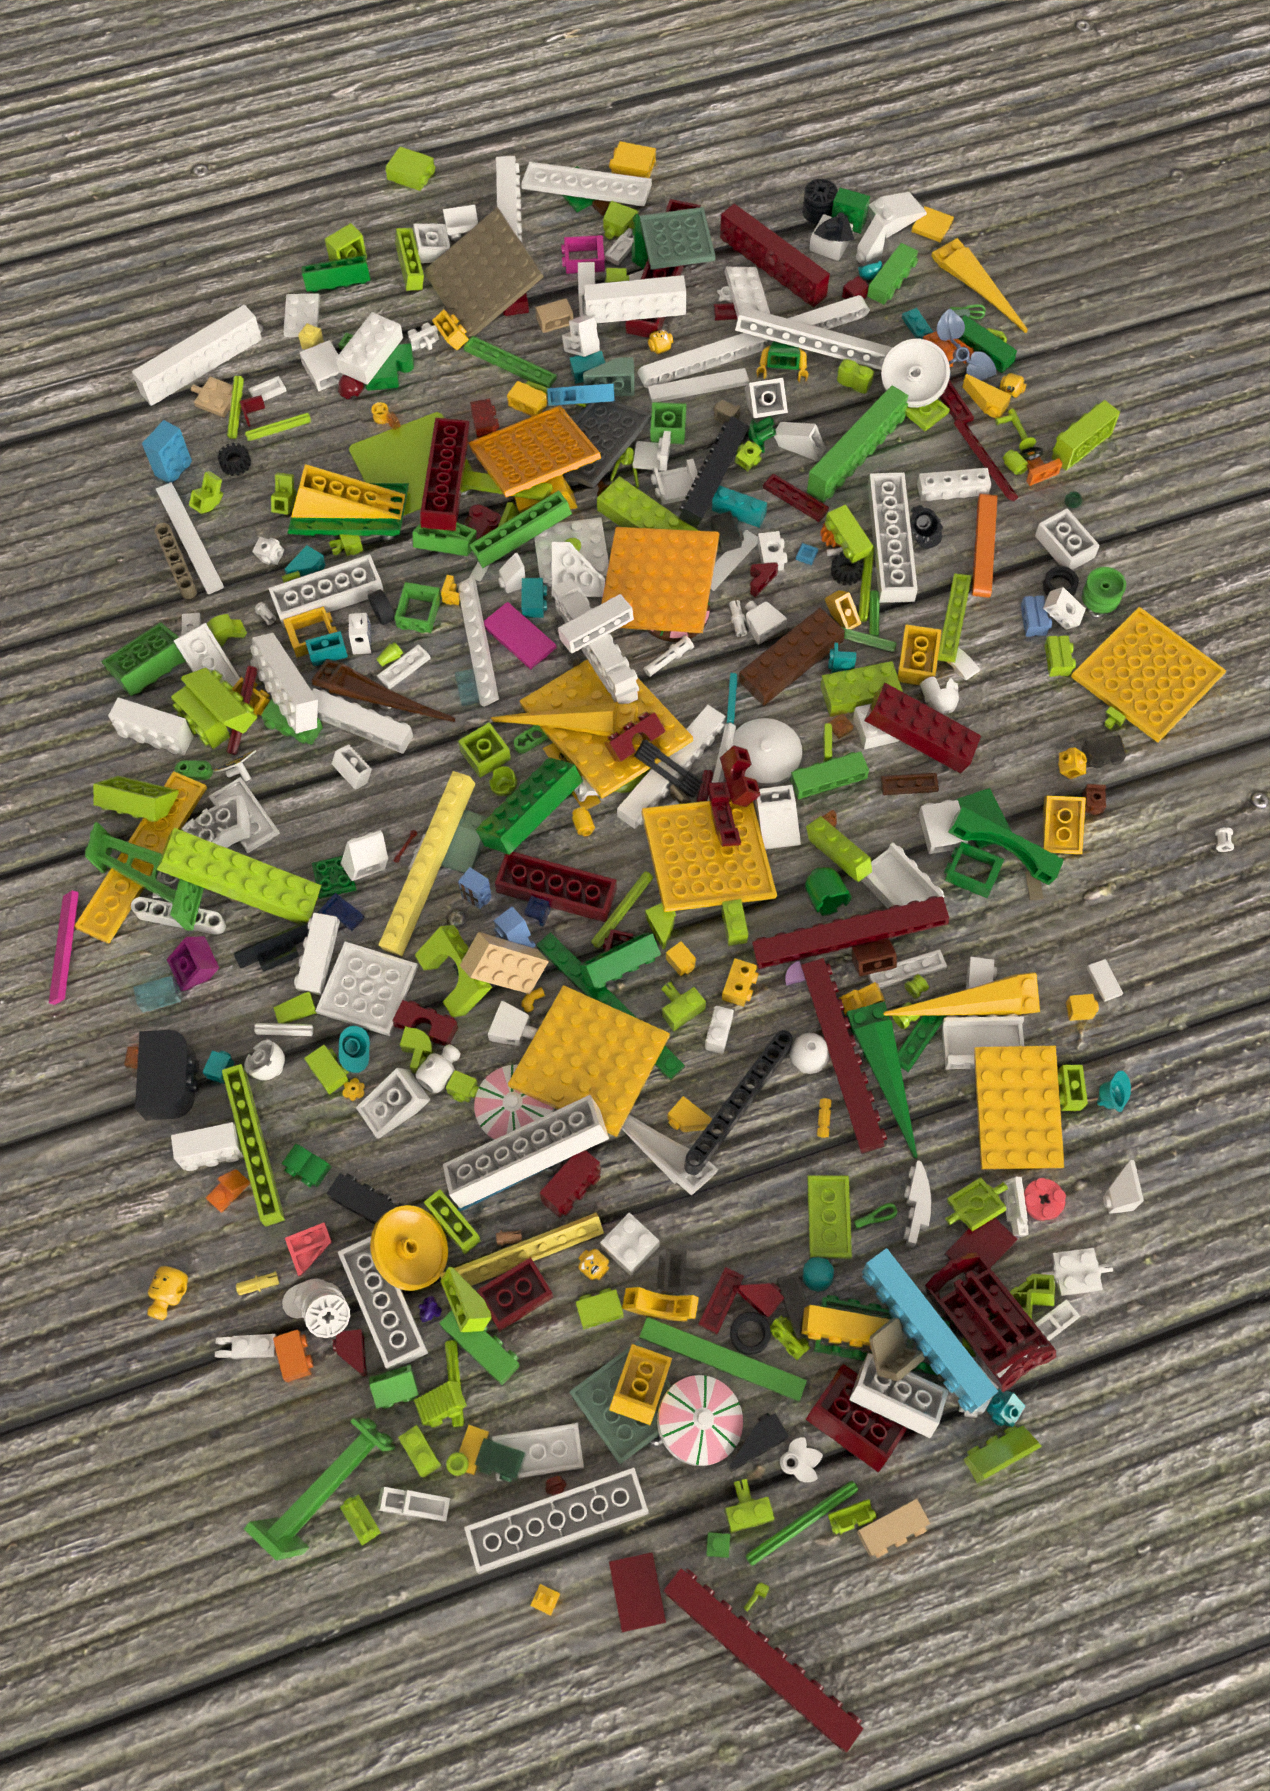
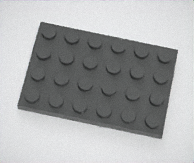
M616 401L589 403L574 422L597 448L601 458L576 470L566 472L562 476L594 488L651 421V414Z

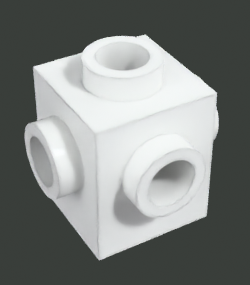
M259 537L252 552L261 562L268 565L270 563L277 565L282 558L284 549L279 545L280 542L274 538L266 539Z

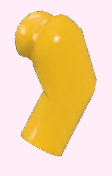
M542 987L531 991L530 994H525L521 1002L524 1012L533 1011L534 1001L545 996Z

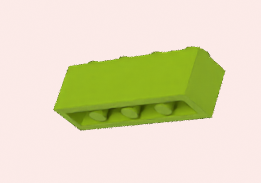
M396 228L395 246L406 291L422 290L424 274L412 228Z
M822 816L806 826L809 841L855 881L859 882L872 873L871 858Z

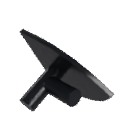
M838 213V216L824 221L814 232L815 235L829 241L842 242L854 240L847 215H844V213Z

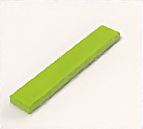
M464 470L462 488L503 494L489 474ZM540 483L513 496L542 501L549 496L553 487L549 483Z
M954 573L939 646V661L956 662L972 575Z

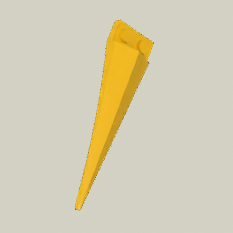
M958 238L932 252L931 257L942 269L975 290L1006 315L1024 333H1027L1028 329L971 250L965 247Z
M618 702L495 716L491 717V720L493 722L569 729L608 737L615 731L618 733L622 731L623 726L628 722L632 721L634 723L637 720L638 705L637 703L619 704Z
M1030 972L1011 975L938 998L883 1012V1014L1021 1015L1040 1012L1037 974Z

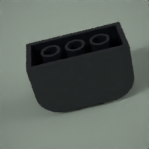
M175 1030L139 1031L135 1109L146 1121L177 1119L186 1115L194 1105L195 1092L198 1091L196 1073L199 1072V1062L196 1061L194 1050L181 1033Z

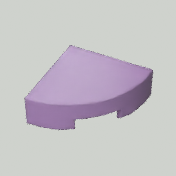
M800 961L793 963L788 968L785 977L786 986L805 981Z

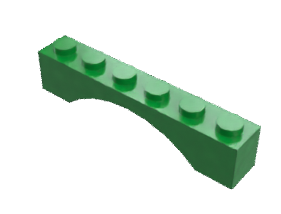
M963 806L956 813L948 830V833L963 841H987L1007 849L1022 861L1032 877L1047 885H1050L1057 878L1064 859L1041 848L1037 844H1033L1022 836L1014 834L1005 827L999 826L988 818L982 817Z

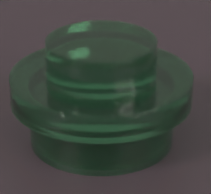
M1072 491L1065 496L1064 502L1070 508H1078L1082 503V497L1078 492Z

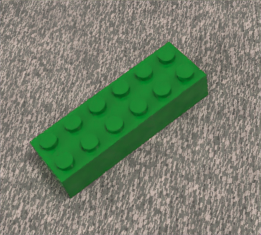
M551 757L546 759L524 783L520 784L475 829L484 846L510 855L583 782L575 764Z

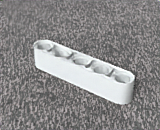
M137 897L132 901L131 909L139 919L183 928L170 915L172 903L144 897ZM199 908L197 917L201 918L195 922L193 930L215 935L225 931L226 923L218 912ZM160 910H164L161 914L157 915ZM219 921L217 925L212 926L213 922Z

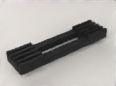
M647 740L642 741L634 755L691 798L696 796L697 790L700 789L699 787L703 783L701 779L690 771L685 770ZM656 757L681 774L683 776L682 780H678L654 762V759Z

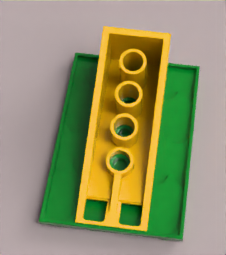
M305 464L298 485L287 534L315 536V534L334 536L340 534L359 536L399 535L409 483H366Z

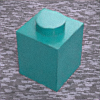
M212 1050L204 1067L203 1074L207 1079L225 1084L222 1070L233 1067L235 1062L229 1053L222 1050L219 1052Z

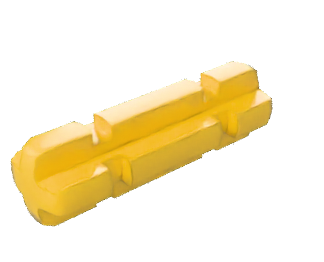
M820 1099L819 1107L821 1109H819L818 1126L820 1128L817 1129V1136L821 1138L829 1137L830 1129L828 1127H830L831 1110H829L832 1104L831 1099Z

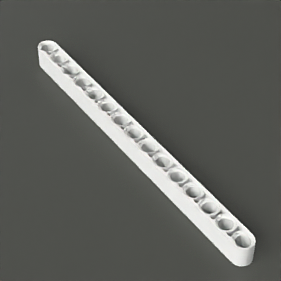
M855 296L788 319L823 329H830L865 317L869 313V308L862 296ZM742 333L644 365L639 368L637 374L643 386L648 388V386L667 383L761 352L771 345L773 340Z

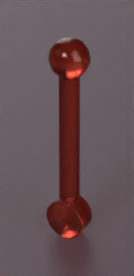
M416 830L410 831V836L398 855L394 857L393 861L395 863L400 861L402 854L413 837L417 836Z

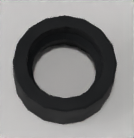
M1064 566L1051 568L1043 582L1045 594L1048 596L1050 591L1057 589L1050 581L1053 578L1060 577L1066 579L1071 584V588L1067 589V591L1074 596L1079 584L1075 571Z
M381 589L368 595L370 605L382 625L395 620L394 611Z
M756 1312L740 1314L733 1321L730 1329V1339L733 1346L745 1355H755L762 1352L767 1347L771 1337L768 1321ZM754 1321L761 1326L763 1337L757 1345L747 1346L739 1340L738 1329L744 1322Z

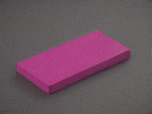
M506 602L484 620L485 629L530 670L557 648L552 640L509 602Z

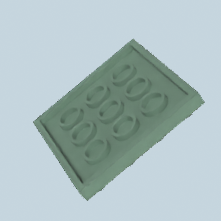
M704 207L640 216V224L651 270L715 261V253Z
M639 1340L634 1343V1345L644 1348ZM630 1347L569 1391L619 1465L659 1436L657 1426L659 1404L666 1391L672 1386L665 1379L651 1425L610 1411L612 1399Z

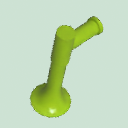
M1010 409L1008 416L995 418L996 425L1012 421L1022 440L1019 445L1020 450L1034 447L1036 439L1027 436L1015 409Z

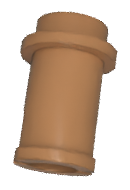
M500 1230L499 1233H496L497 1245L503 1247L506 1244L522 1242L521 1230L502 1232Z

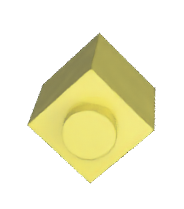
M308 323L298 334L302 349L306 350L324 343L321 329Z

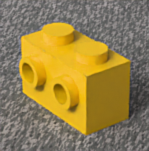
M445 309L432 320L446 342L454 349L458 350L469 340L465 334L467 332L465 328L458 324V318L454 314L450 315Z
M734 958L722 993V1000L743 1007L746 1001L750 1002L753 990H750L752 983L756 984L759 973L756 972L757 965Z

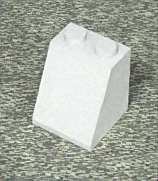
M783 378L752 382L745 387L747 406L753 418L788 413Z

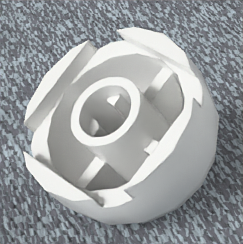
M816 1033L802 1034L791 1045V1062L803 1073H818L829 1061L830 1053L826 1041Z
M266 1039L253 1048L256 1051L252 1056L248 1054L244 1064V1069L250 1076L258 1080L267 1081L282 1072L285 1056L282 1049L275 1042Z

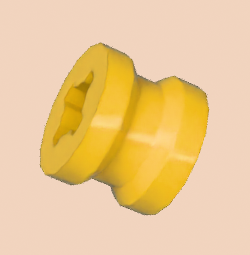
M378 402L372 406L373 419L377 424H385L390 420L388 406L385 403Z

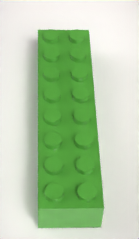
M891 385L809 471L807 493L822 503L832 498L835 490L838 487L841 488L845 480L854 474L856 468L863 465L866 457L872 455L876 447L885 441L886 436L894 432L898 423L904 421L909 395Z

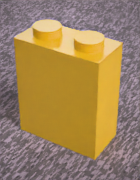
M620 141L618 147L614 149L613 159H610L609 169L614 174L650 178L656 162V148Z

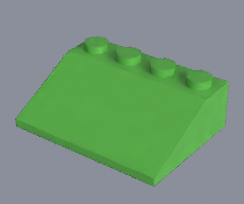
M160 622L101 662L122 688L132 696L141 692L147 685L156 682L162 675L171 672L178 664L186 661L174 643V640L179 637Z

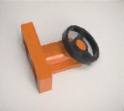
M1030 447L1019 452L1028 462L1027 470L1029 473L1026 482L1029 486L1060 473L1063 464L1061 460L1056 459L1044 464L1040 458L1043 454L1041 447Z

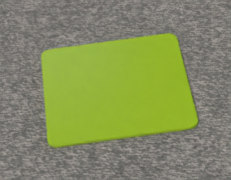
M439 412L429 414L359 441L349 447V452L366 483H409L403 516L421 509L435 417L444 418ZM466 458L464 470L473 471ZM462 488L461 493L468 491L470 489Z

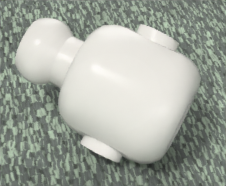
M448 1044L443 1048L441 1055L430 1054L416 1072L417 1081L432 1093L441 1092L455 1070L452 1063L460 1058L459 1050Z

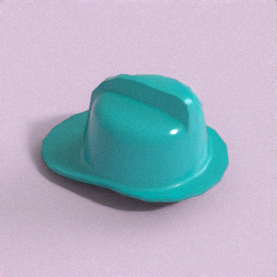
M349 1026L343 1030L339 1038V1061L344 1069L352 1073H359L365 1070L369 1063L370 1041L367 1032L363 1028Z
M1117 1071L1110 1081L1100 1086L1097 1100L1098 1105H1103L1106 1109H1115L1118 1112L1123 1111L1131 1095V1083L1124 1071Z

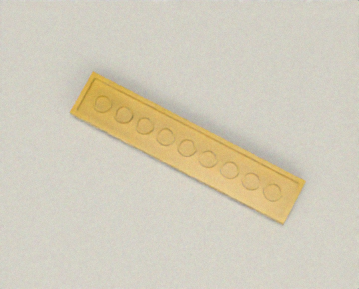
M174 771L164 787L179 790V794L168 815L156 822L143 818L128 841L129 843L162 854L171 831L174 828L181 830L207 789L206 785ZM121 852L117 860L126 863L128 855ZM137 858L133 859L132 868L147 876L152 875L154 865ZM110 869L74 927L83 933L110 944L130 912L132 901L140 896L144 887Z

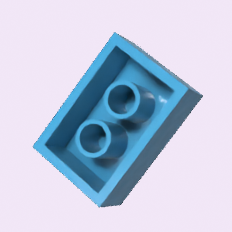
M165 420L142 443L154 475L166 483H173L177 480L180 474L192 462L180 428Z

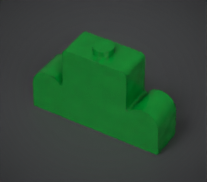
M411 343L397 345L368 385L365 384L367 391L399 387L398 371L409 373L414 369Z

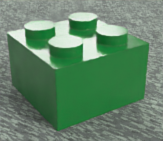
M840 187L833 201L832 217L838 216V213H844V215H847L849 223L853 224L852 232L861 234L867 221L870 196Z

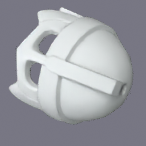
M934 676L921 682L920 686L927 706L941 714L951 713L955 710L959 701L958 683L953 682L952 678L948 680L945 689H940Z

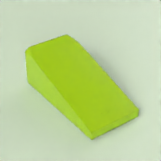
M310 991L273 1007L277 1021L280 1024H286L316 1014V1008Z

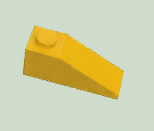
M965 375L963 389L985 414H988L990 417L1000 418L1009 406L1011 395L973 376Z

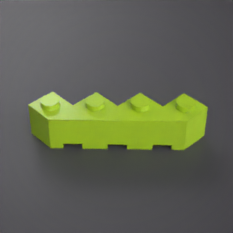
M1031 1274L1023 1284L1009 1291L1031 1319L1033 1305L1054 1306V1275ZM990 1312V1317L988 1318L989 1321L995 1318L994 1315ZM963 1338L962 1345L971 1357L976 1358V1354Z

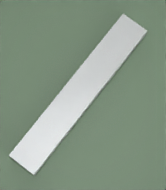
M742 368L648 386L651 403L745 386L749 384L746 369Z

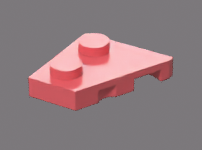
M325 1222L285 1238L298 1276L303 1275L332 1243Z

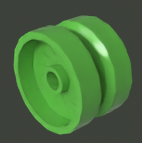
M1096 568L1088 575L1086 584L1083 587L1081 595L1083 603L1088 609L1096 613L1112 612L1120 604L1126 590L1125 578L1114 568Z

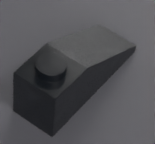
M766 1413L758 1418L759 1423L755 1425L729 1466L731 1472L788 1439L789 1436L776 1413L771 1416L769 1413Z

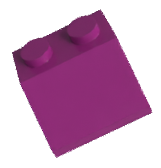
M205 936L185 937L167 958V962L181 991H186L209 980L219 969Z

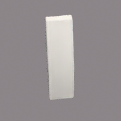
M1066 1299L1035 1324L1050 1341L1081 1316Z

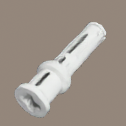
M686 635L682 636L679 642L670 645L668 651L643 668L647 676L651 677L675 658H681L683 653L694 648L692 641Z

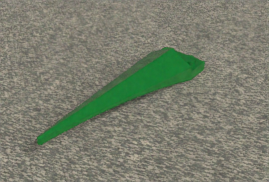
M881 1002L847 1011L846 1015L851 1031L892 1110L913 1158L916 1159V1146L892 1020H890L889 1015L883 1014V1012L888 1011L886 1004Z

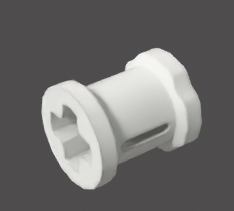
M1231 828L1217 829L1215 831L1218 840L1216 850L1220 852L1233 850L1234 844H1232L1231 840L1233 830Z

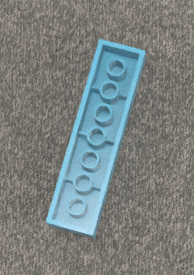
M887 1248L866 1263L862 1271L864 1281L868 1286L872 1285L877 1291L876 1296L882 1304H887L892 1318L900 1320V1323L904 1326L903 1331L909 1339H914L917 1343V1350L923 1352L924 1357L927 1356L933 1371L944 1378L946 1388L951 1393L954 1392L959 1398L958 1403L963 1410H968L971 1414L999 1392Z

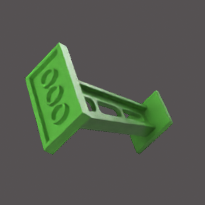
M95 822L90 832V840L85 850V857L101 873H106L108 866L172 903L170 915L186 931H193L204 888L179 879L177 890L157 881L158 870L156 869L162 855L161 853L114 838L98 822ZM112 849L127 854V862L123 863L111 857ZM137 858L154 865L152 875L147 876L132 868L133 859Z
M353 1418L350 1421L362 1433L280 1518L250 1521L244 1528L276 1561L303 1555L308 1550L309 1546L296 1534L375 1446L382 1451H392L395 1449V1446L392 1444L393 1439L385 1432L381 1434L376 1429L377 1424L370 1418Z

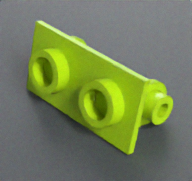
M781 1315L771 1324L770 1329L774 1338L779 1340L787 1352L797 1361L811 1348L808 1345L809 1342L800 1332L795 1336L792 1335L796 1328L787 1317L784 1318Z
M359 1494L353 1498H348L344 1501L345 1504L340 1506L362 1546L381 1533Z
M869 1499L828 1514L832 1532L835 1534L839 1533L840 1535L843 1532L854 1529L856 1524L862 1526L870 1522L873 1523V1520L877 1518L875 1511L872 1510Z

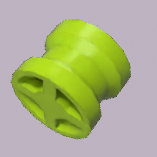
M919 974L913 976V980L907 981L904 984L906 991L914 999H918L922 992L929 990L928 983Z

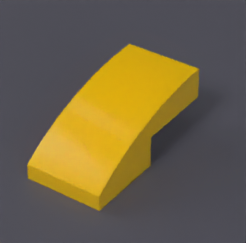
M876 982L860 990H853L838 998L842 1000L845 1016H847V1011L885 1001Z

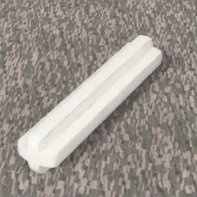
M256 1023L254 1031L257 1035L312 1036L314 1027L311 1024Z

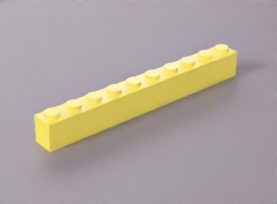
M453 771L379 942V946L386 952L400 957L405 952L474 789L475 783L468 775Z

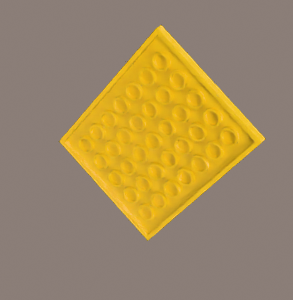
M587 659L524 697L519 702L522 708L529 713L612 703L614 700ZM638 678L636 680L639 691H637L638 700L631 702L638 705L637 720L638 716L643 712L656 713L666 732L650 741V743L669 757L693 742V736ZM540 726L569 762L575 764L578 772L602 799L650 769V767L634 756L635 753L621 762H615L604 744L608 740L607 736ZM638 733L632 738V745L636 751L643 741L642 736ZM657 757L654 759L656 764L661 762Z

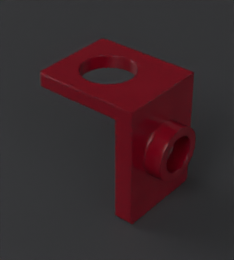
M262 395L240 401L247 425L250 427L247 414L265 409Z
M611 929L609 938L604 940L603 949L606 952L612 949L614 940L626 942L634 938V935Z

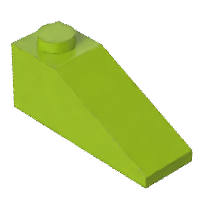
M448 1267L441 1279V1283L460 1331H484L492 1318L485 1300L453 1267Z

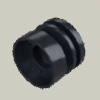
M815 179L806 185L802 214L808 222L818 224L823 214L832 217L833 201L838 192L833 182L826 179Z

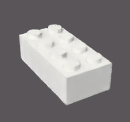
M371 312L337 356L336 361L339 372L368 385L403 339L401 325Z
M119 697L108 715L119 736L133 738L139 743L151 744L157 749L164 748L173 754L185 755L194 738L185 718Z
M868 1353L860 1367L849 1400L931 1438L939 1425L949 1390L911 1372L899 1381L878 1376L873 1355Z

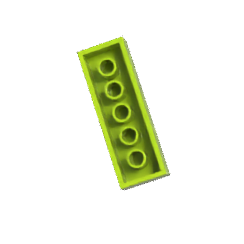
M620 476L597 497V511L620 527L698 531L693 526L678 519L677 515Z

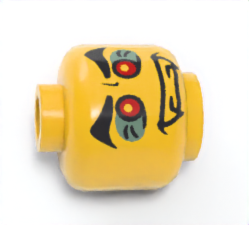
M1009 373L1003 376L1000 382V389L1010 394L1011 397L1017 398L1021 393L1025 392L1026 384L1022 376Z

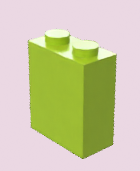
M400 146L385 167L387 180L421 191L427 184L430 176L435 172L433 157Z

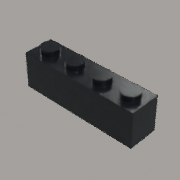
M339 1173L326 1193L329 1199L374 1225L386 1212L396 1207L404 1206L401 1203L398 1205L392 1203V1199L383 1193L381 1195L374 1192L375 1189L366 1183L362 1186L357 1183V1179L348 1173L346 1176Z

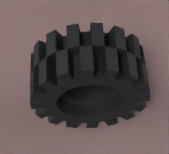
M232 443V446L226 444V448L223 446L221 448L222 451L219 450L218 461L222 471L227 475L230 473L231 476H234V473L239 476L240 472L244 474L245 470H249L248 466H251V459L244 445L241 446L240 443H237V446L235 443ZM233 457H240L238 461L229 462Z
M840 552L839 555L837 554L833 558L831 566V576H833L834 581L837 579V583L843 582L845 586L846 583L852 585V582L854 584L857 583V580H860L862 576L863 560L860 559L852 563L849 558L845 557L843 552ZM843 565H849L853 567L854 570L847 572L843 571L840 567Z

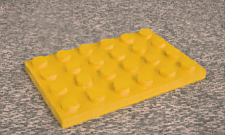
M1056 1046L974 1047L981 1170L1064 1168Z

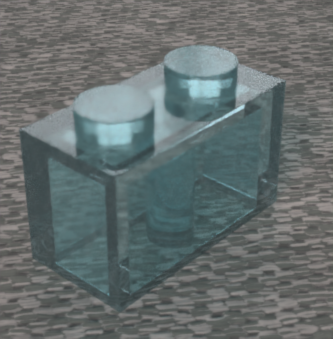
M172 976L133 987L137 1005L143 1013L181 1002L178 984Z

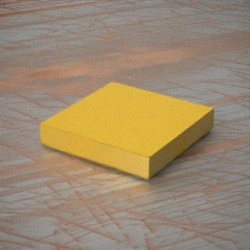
M924 206L927 214L916 220L911 232L941 243L954 217Z

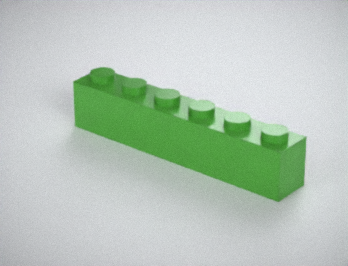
M557 491L471 543L469 546L481 567L488 566L570 516L572 513L568 502L561 492Z

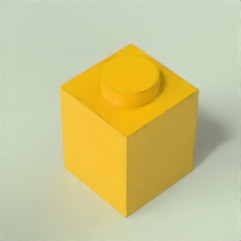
M682 941L666 952L667 962L679 976H682L684 973L689 974L694 970L696 958Z
M1093 994L1071 995L1066 1001L1069 1021L1093 1019L1099 1010L1098 1002L1094 1000Z

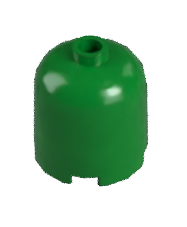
M815 868L806 879L805 889L816 912H820L821 916L837 913L838 907L843 904L847 906L851 901L852 896L837 871L833 868Z

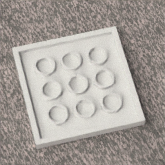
M602 518L560 522L534 537L539 576L543 578L544 585H547V587L552 586V542H565L568 538L580 540L581 549L579 553L606 580L609 561Z
M344 942L315 1011L317 1014L390 1036L394 1027L392 1020L402 1000L406 998L418 964Z

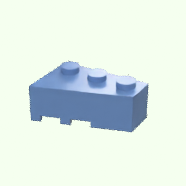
M513 906L494 920L495 937L531 948L536 946L533 940L529 941L528 937L531 934L527 924Z

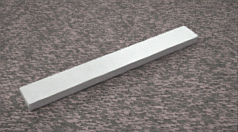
M172 482L156 488L207 594L209 595L223 589L224 586Z

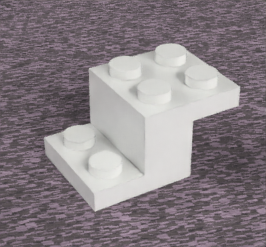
M475 205L443 209V218L448 238H451V240L461 239V236L467 234L478 224Z

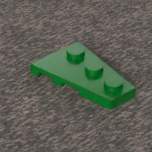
M635 214L633 216L634 228L632 235H634V242L632 243L631 261L644 269L648 256L640 224V216Z

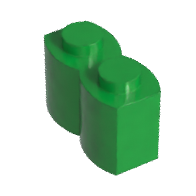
M295 1143L281 1163L285 1167L284 1172L292 1177H295V1175L301 1177L300 1181L309 1188L312 1185L318 1188L332 1168L329 1163Z

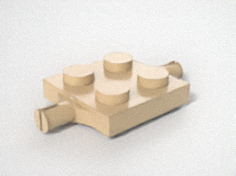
M209 377L202 388L192 385L191 391L199 394L194 401L195 407L225 418L230 410L233 385L213 377Z

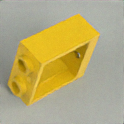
M324 606L283 620L296 658L307 655L309 652L306 642L299 644L295 630L324 621L329 634L337 632L336 627L331 626L330 623L333 622L330 612L326 613Z

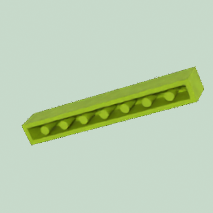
M242 1064L223 1069L222 1073L260 1221L265 1227L285 1221L247 1072Z

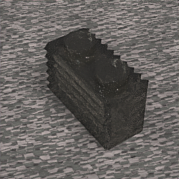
M731 511L711 516L712 531L719 532L718 546L721 553L741 548L742 541H744L743 532L737 528V518L732 516Z
M1121 735L1086 740L1081 748L1082 752L1086 755L1088 768L1094 767L1098 769L1106 764L1119 765L1127 756Z

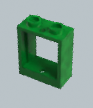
M961 842L959 848L955 847L951 858H954L952 864L948 862L944 873L947 874L945 881L988 899L1004 859ZM961 854L992 866L985 884L954 871Z

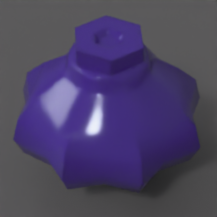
M433 1296L425 1298L424 1302L418 1306L421 1309L419 1315L422 1322L439 1317L442 1312Z

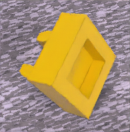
M540 1584L530 1606L551 1616L560 1593Z

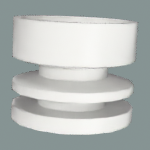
M319 1282L308 1287L302 1294L299 1303L300 1312L311 1333L317 1337L328 1338L344 1330L349 1322L350 1309L339 1287L333 1283Z

